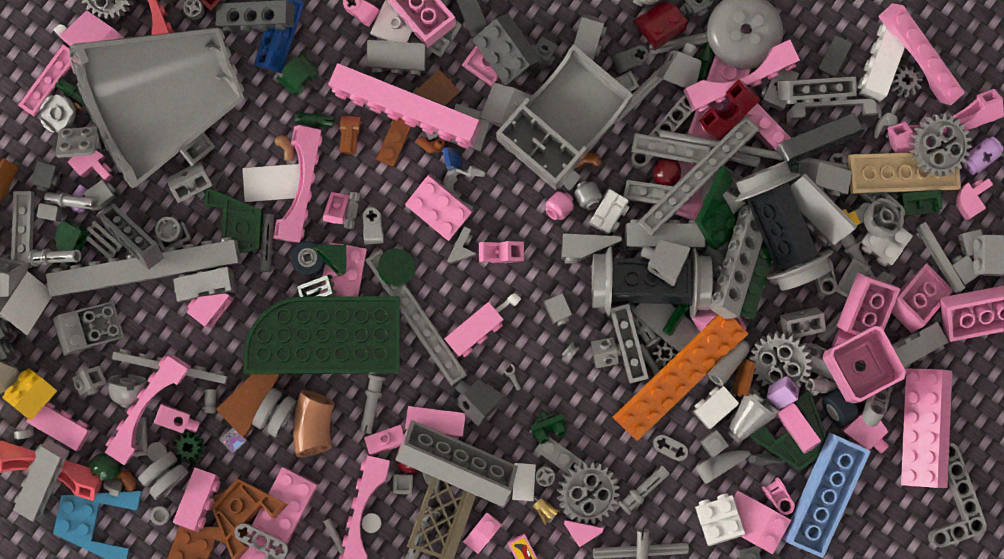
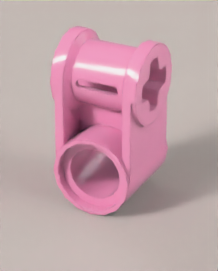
M343 0L345 10L368 27H370L380 12L378 8L365 0H355L356 6L352 5L351 7H349L348 1L353 2V0Z
M778 477L768 486L761 487L778 513L789 515L793 512L794 502ZM784 500L789 503V509L786 512L780 509V504Z

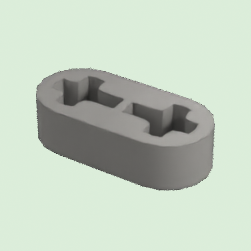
M658 435L653 440L655 450L674 460L682 461L688 455V449L685 445L668 436ZM664 438L665 443L670 445L669 448L662 447L659 449L657 440ZM672 447L676 449L682 447L684 455H679L677 458L676 453L671 450Z

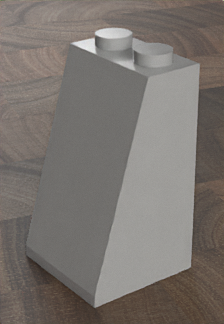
M1004 235L974 236V275L1004 277Z

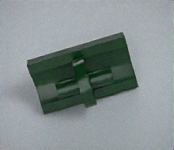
M544 410L540 411L541 417L535 419L536 424L530 426L533 438H536L540 444L549 441L547 433L551 431L555 432L556 437L566 435L563 414L554 417L553 412L546 415Z

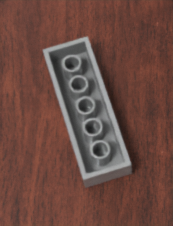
M411 420L403 436L395 459L502 507L512 491L518 468L517 465L414 420Z

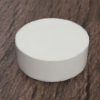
M369 513L362 519V527L366 532L374 533L380 529L381 519L377 514Z

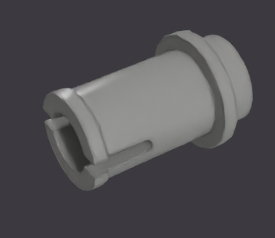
M205 390V405L202 409H204V413H216L218 408L216 407L217 390Z

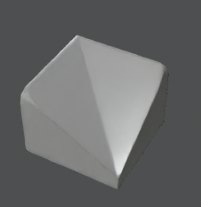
M43 203L39 204L38 218L60 222L62 214L60 207Z

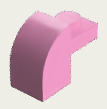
M96 150L93 155L74 156L68 161L72 168L83 178L88 176L94 169L107 182L114 178L111 175L112 169L104 162L107 158Z
M989 178L984 181L979 179L972 184V187L967 183L958 191L956 205L965 220L971 219L986 209L978 195L993 185Z
M524 242L479 243V262L513 263L524 261Z

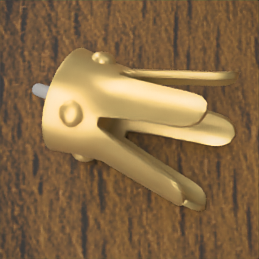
M535 496L533 497L537 502L532 507L538 511L544 524L549 522V518H553V514L556 515L560 512L549 504L544 496L539 500Z

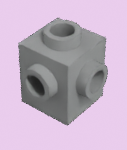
M614 337L591 342L596 368L619 364L618 356H621L619 344L615 345Z
M100 366L91 369L89 367L82 368L78 371L79 374L72 378L79 395L87 393L88 396L96 394L99 392L98 388L106 384Z

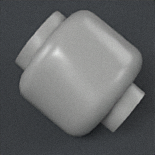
M583 181L577 185L578 188L575 190L574 196L583 209L593 210L601 204L600 201L603 196L595 182Z

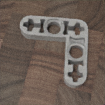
M241 523L235 528V537L239 541L266 553L264 559L285 558L288 546L284 541L247 523ZM246 527L248 528V533L252 534L253 531L257 533L254 535L252 542L248 541L250 537L247 535L241 537L238 529ZM259 535L265 536L267 539L266 545L258 546L256 538ZM270 539L274 540L272 543L274 546L283 545L284 553L276 554V550L270 547V551L266 550L270 544Z

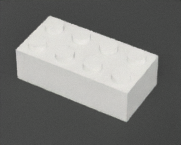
M884 24L880 25L877 31L879 38L876 43H873L870 53L873 55L870 60H867L864 67L866 74H864L863 78H860L857 86L860 89L858 95L880 102L887 96L905 48L888 31Z

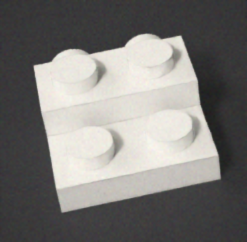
M903 228L895 235L887 238L875 237L867 231L859 243L862 246L861 250L868 255H874L877 258L876 261L882 266L886 267L887 265L890 267L903 252L904 247L913 236Z
M722 494L717 497L718 500L716 501L703 500L699 502V506L695 507L708 546L746 535L733 496Z

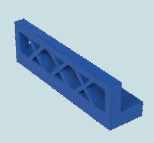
M287 0L294 4L293 27H286V30L269 28V31H264L254 66L267 68L282 74L281 71L283 70L305 3L301 0ZM272 36V40L268 44L269 38ZM266 54L265 62L261 63L263 56Z

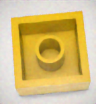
M27 368L26 371L19 374L18 380L5 390V395L2 398L31 421L57 390L35 372Z

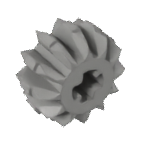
M903 65L902 69L897 67L891 84L895 85L891 89L892 92L898 90L897 96L900 97L904 94V97L908 98L910 94L914 96L916 90L921 89L918 83L922 82V78H917L920 71L914 73V66H911L909 70L906 65ZM904 78L906 81H909L907 85L906 82H902Z

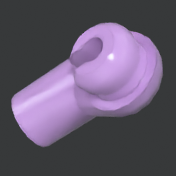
M79 185L72 195L84 196L83 193L87 189ZM71 207L78 214L83 213L85 208Z

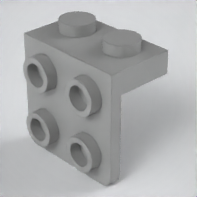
M98 127L59 129L56 156L62 158L93 155L95 149L102 148Z

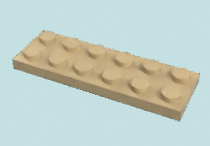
M915 153L848 155L849 171H852L850 194L960 190V169L955 168L956 173L949 172L948 176H943L942 174L941 177H938L935 174L928 175V171L922 172V167L916 166L918 160H912L916 155ZM936 154V155L934 156V162H935V163H936V162L938 161V159H939L938 154Z

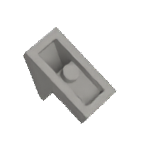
M463 228L447 260L448 263L453 264L477 256L476 253L464 248L465 245H469L473 237L470 235L471 229Z

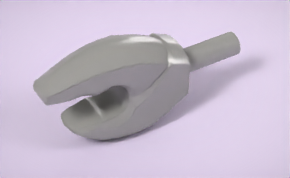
M895 102L890 113L887 112L878 120L874 131V139L879 137L883 126L889 128L898 124V117L895 116L899 106L898 102Z

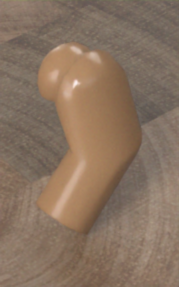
M285 135L277 136L275 144L284 149V161H293L294 146L291 145L290 139Z

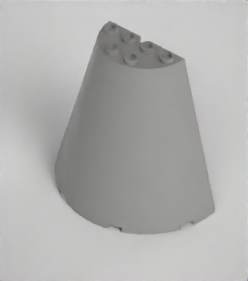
M209 28L70 45V63L73 73L77 76V86L93 124L97 125L100 138L118 171L120 173L123 172V177L131 188L138 186L244 99L242 93L244 88L241 82L237 80L236 75H238L235 65L229 62L231 53L229 48L224 45L223 40L225 36L221 29Z

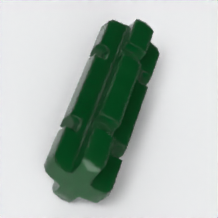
M678 304L677 309L663 328L665 334L671 336L689 309V304Z

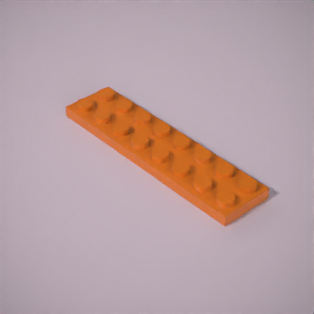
M717 315L633 396L613 418L638 441L715 366L722 356L728 354L748 333L734 318L725 319Z

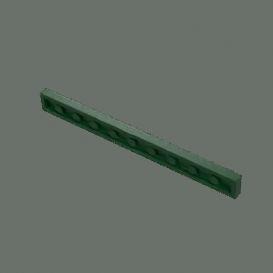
M799 163L788 165L791 172H798ZM764 239L740 312V317L751 321L754 320L772 263Z

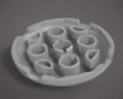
M723 0L714 8L707 23V40L710 48H712L720 61L737 69L759 67L766 59L770 49L781 44L783 38L781 18L774 6L767 0ZM747 26L750 29V33L744 34L741 31V27Z

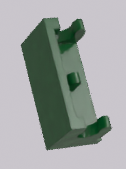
M941 190L903 193L899 195L900 205L905 210L904 216L939 213L940 209H942Z

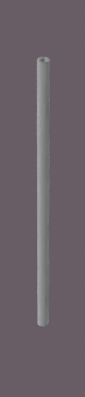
M660 130L659 133L660 138L713 148L720 142L718 140ZM745 145L738 151L740 153L783 160L777 151ZM806 158L797 162L799 164L822 162L848 170L847 164L814 158Z

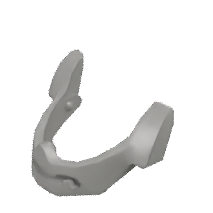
M470 166L468 170L455 168L446 173L443 186L461 200L454 191L453 185L458 180L456 176L462 173L468 177H472V175L484 177V171L474 166ZM463 202V203H464L465 205H467L471 210H473V206H471V205H469V204Z

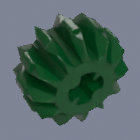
M188 431L187 437L184 433H181L180 437L182 440L178 438L174 440L179 444L178 446H173V449L179 450L174 455L176 457L182 455L180 462H184L187 458V464H191L192 458L195 462L199 461L197 455L204 457L205 454L200 450L206 449V446H201L200 444L205 440L204 438L197 440L199 433H195L192 436V431ZM187 443L193 444L192 452L186 451Z

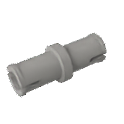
M820 378L819 380L808 379L805 384L808 391H818L819 393H827L839 389L835 381L826 378Z

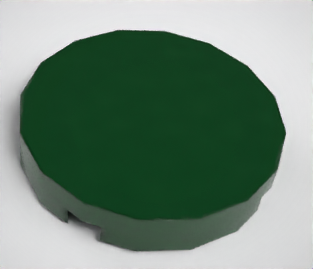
M389 249L379 258L377 264L378 274L387 284L389 283L396 287L403 286L415 274L416 266L414 259L403 249Z

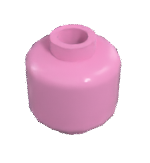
M556 192L546 202V213L554 220H563L574 209L572 196L567 192Z

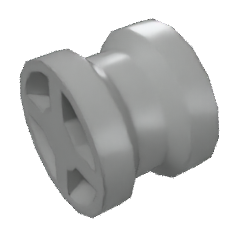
M187 0L184 3V12L190 19L198 20L203 17L205 9L199 0Z
M541 467L536 472V481L541 486H549L554 482L555 474L549 467Z

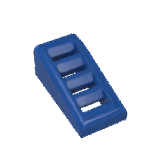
M447 147L443 148L447 172L455 168L462 169L459 153Z

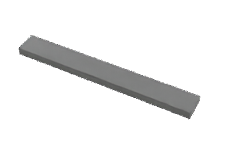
M745 116L638 221V224L653 236L760 129Z
M380 249L365 259V261L388 295L400 296V312L447 381L453 386L467 376L466 372L407 286H392L381 279L377 270L379 258L383 254V251Z

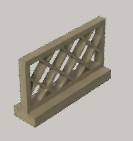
M432 476L407 547L442 559H454L476 495L462 489L461 494L454 498L451 488L455 486L448 485L445 481L443 482L446 487L437 492L434 487L437 478ZM448 491L451 500L442 504L438 495ZM436 497L439 506L430 510L428 502ZM453 503L455 511L447 516L444 507ZM441 509L445 518L435 522L432 513ZM429 515L433 524L423 529L422 519ZM447 521L448 531L441 534L437 526ZM435 528L438 537L429 541L425 532ZM423 534L426 543L421 546L414 545L415 538ZM438 540L442 543L440 553L433 551L431 546L432 543Z

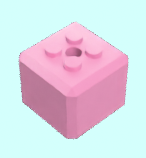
M878 326L862 331L826 350L823 355V360L843 397L850 403L861 402L903 380L906 375V370L883 328ZM857 361H862L865 364V369L862 372L855 369Z

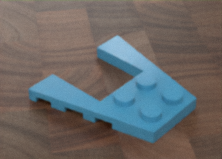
M142 491L120 492L118 497L109 493H97L94 501L75 496L74 494L61 495L53 534L104 559H128L130 548L93 541L101 503L139 510Z

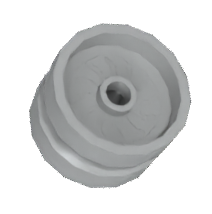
M272 388L261 403L252 425L263 429L269 423L267 433L277 438L289 422L297 401L287 396L281 402L282 392Z
M172 451L153 462L138 477L143 486H149L156 481L149 491L155 500L171 490L189 473L183 465H178L171 470L177 462V457Z

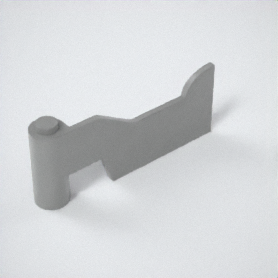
M639 303L632 311V314L648 325L652 331L678 353L700 333L695 324L684 316L671 336L665 334L663 328L676 310L671 304ZM742 340L728 354L722 356L708 372V377L715 384L723 386L750 352L749 344Z

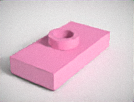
M401 425L364 437L369 455L374 456L400 447L404 433Z

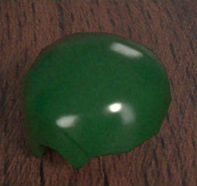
M106 453L97 454L89 463L92 475L97 474L101 480H111L118 477L121 473L119 462Z

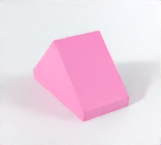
M564 519V525L579 547L603 532V527Z

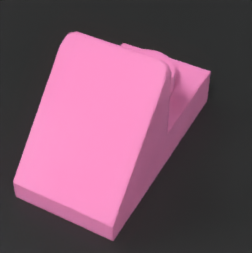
M331 192L323 215V221L344 224L349 195Z

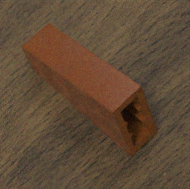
M252 374L216 410L242 437H246L253 427L252 422L261 403L269 391L275 388L282 374Z

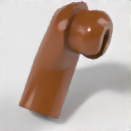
M420 136L416 141L427 153L441 152L445 145L442 139L429 142L423 136Z
M588 152L575 168L579 169L585 163H591L594 167L601 164L600 156L597 153Z
M121 470L118 477L113 478L122 480L127 491H133L136 488V479L129 471Z

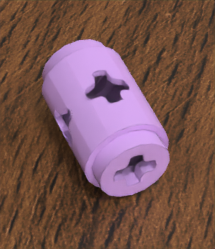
M991 136L968 152L970 156H964L967 163L962 162V164L970 174L974 175L1002 155L1001 153L1004 151V148L995 137Z

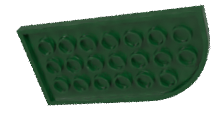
M400 296L294 297L282 300L266 309L252 325L244 346L243 373L244 375L400 374Z

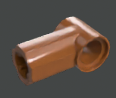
M341 116L340 153L356 154L361 117Z

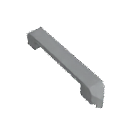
M856 99L812 103L801 102L795 104L786 116L787 123H791V120L802 119L806 115L805 108L862 105V114L864 116L878 114V118H881L882 112L880 106L873 99Z

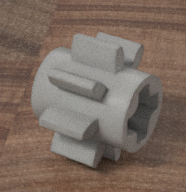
M664 342L662 348L656 345L658 351L652 353L657 355L655 363L662 361V366L666 365V361L670 362L672 356L677 355L672 352L673 347H667V342ZM661 350H668V359L660 357L662 355Z

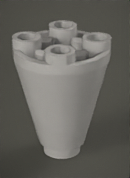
M751 387L748 396H743L729 426L730 430L727 433L734 440L740 442L778 415L779 410L769 402L768 398L764 400L760 396V392Z

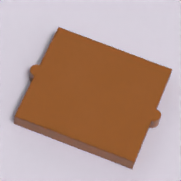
M438 69L415 93L418 96L446 106L460 91L451 82V79H448Z
M746 359L740 363L732 389L733 394H737L740 397L742 395L748 396L756 366L755 362H750V360Z

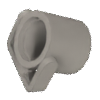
M164 217L155 226L156 237L163 251L166 248L175 247L177 250L191 241V236L184 221L180 223L172 217ZM185 232L187 237L181 240L183 233ZM163 241H165V242H167V243H172V244H170L169 246L165 247Z

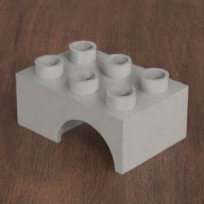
M573 44L550 78L531 97L526 98L496 132L497 141L556 190L632 102L633 94Z

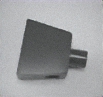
M462 380L455 388L462 394L458 406L478 427L499 406L504 398L502 393L481 380H477L471 387Z

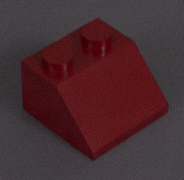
M662 1L633 20V23L654 50L686 31L687 19L676 6L666 1Z

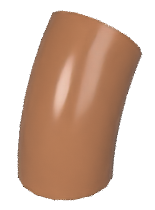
M301 390L294 414L293 437L297 457L313 456L332 448L330 422L335 403L330 398L309 390Z

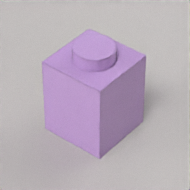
M787 375L769 386L767 398L772 405H775L780 410L798 400L799 388Z

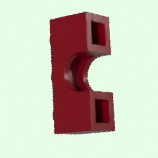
M740 79L726 92L731 100L730 105L723 110H716L711 107L699 120L706 132L720 141L761 100L756 92Z

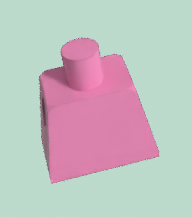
M161 403L154 420L155 424L180 433H184L185 429L196 433L200 422L189 418L190 413ZM180 417L183 419V422L178 424L175 423L174 419Z
M863 409L841 432L863 448L870 450L874 446L881 454L889 447L882 439L888 431L882 421L874 427L867 425L862 419Z

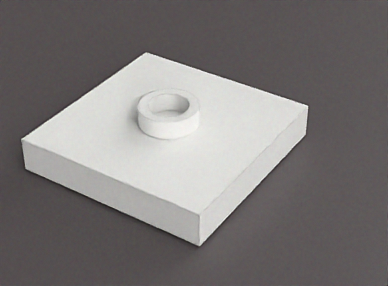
M385 0L370 34L386 41L408 43L413 31Z

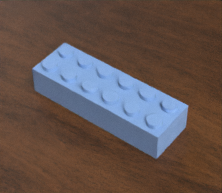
M829 432L782 539L791 545L823 558L871 451Z

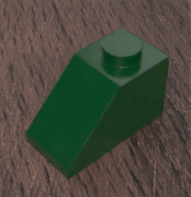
M62 221L57 227V234L55 236L58 251L79 250L81 252L90 231L72 221ZM64 262L62 264L75 265L76 262Z

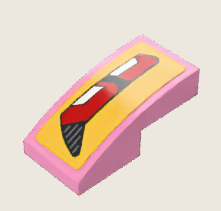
M525 533L507 542L515 559H537Z

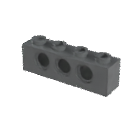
M287 0L219 3L216 9V26L227 33H233L234 30L238 29L243 32H251L252 29L269 31V28L286 30V27H293L294 4ZM257 14L256 19L253 21L254 15Z
M112 204L99 214L106 230L148 270L164 259L158 244L115 204Z

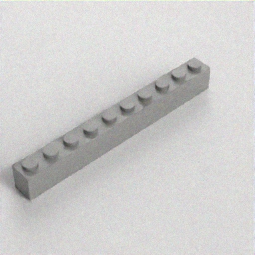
M232 237L221 238L218 243H213V240L201 242L202 246L194 247V244L183 245V249L176 250L175 247L166 248L164 253H162L164 259L149 270L134 255L126 256L127 259L119 260V258L107 259L108 263L103 264L100 261L90 262L87 267H82V264L70 266V270L65 271L63 268L52 269V273L46 274L49 296H64L240 264L241 257L238 241L232 240Z

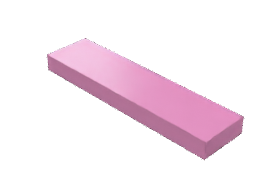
M64 44L61 46L18 104V106L35 117L38 114L43 101L57 88L55 84L56 82L59 83L58 79L65 77L72 68L68 47Z

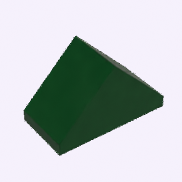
M319 244L312 248L337 276H342L346 273V245Z

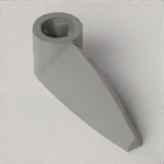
M749 451L725 452L716 455L714 458L707 459L696 466L695 469L704 483L707 484L749 457L751 453Z

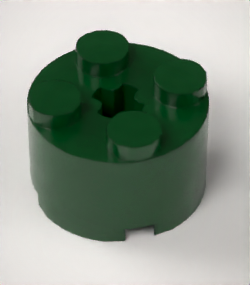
M302 51L299 52V58L295 56L281 71L283 76L280 77L278 75L276 78L293 95L296 93L300 95L306 89L305 84L307 81H313L319 75V66Z

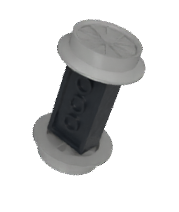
M787 161L737 181L736 185L740 194L734 200L738 202L747 199L776 268V271L770 273L767 279L776 280L781 291L803 285L830 272L832 269L827 259L833 253L832 250L817 253L789 183H786L801 174L791 172Z
M611 246L608 247L605 254H593L592 308H604L607 316H610L611 302L689 304L691 318H694L697 310H710L713 284L711 256H699L695 248H692L690 260L685 261L674 286L648 271L649 259L613 258L612 262Z

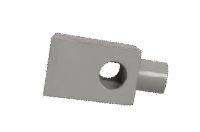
M686 43L682 52L672 50L658 72L657 77L683 88L696 84L701 67V60L693 57L696 46Z
M659 240L656 249L644 245L640 256L650 260L647 268L648 271L674 286L689 255L690 248Z

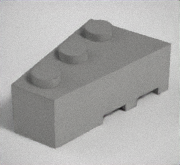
M583 14L574 45L590 59L594 60L595 56H599L601 46L598 43L600 38H604L607 27H604V19Z
M227 266L217 267L211 271H208V269L197 271V274L193 275L189 273L179 274L178 278L173 279L177 302L180 303L192 301L194 298L197 300L198 297L237 292L233 270Z
M935 322L893 343L892 347L904 369H906L914 361L917 360L919 362L928 357L927 354L932 351L937 353L945 348L944 345L949 342L939 323Z

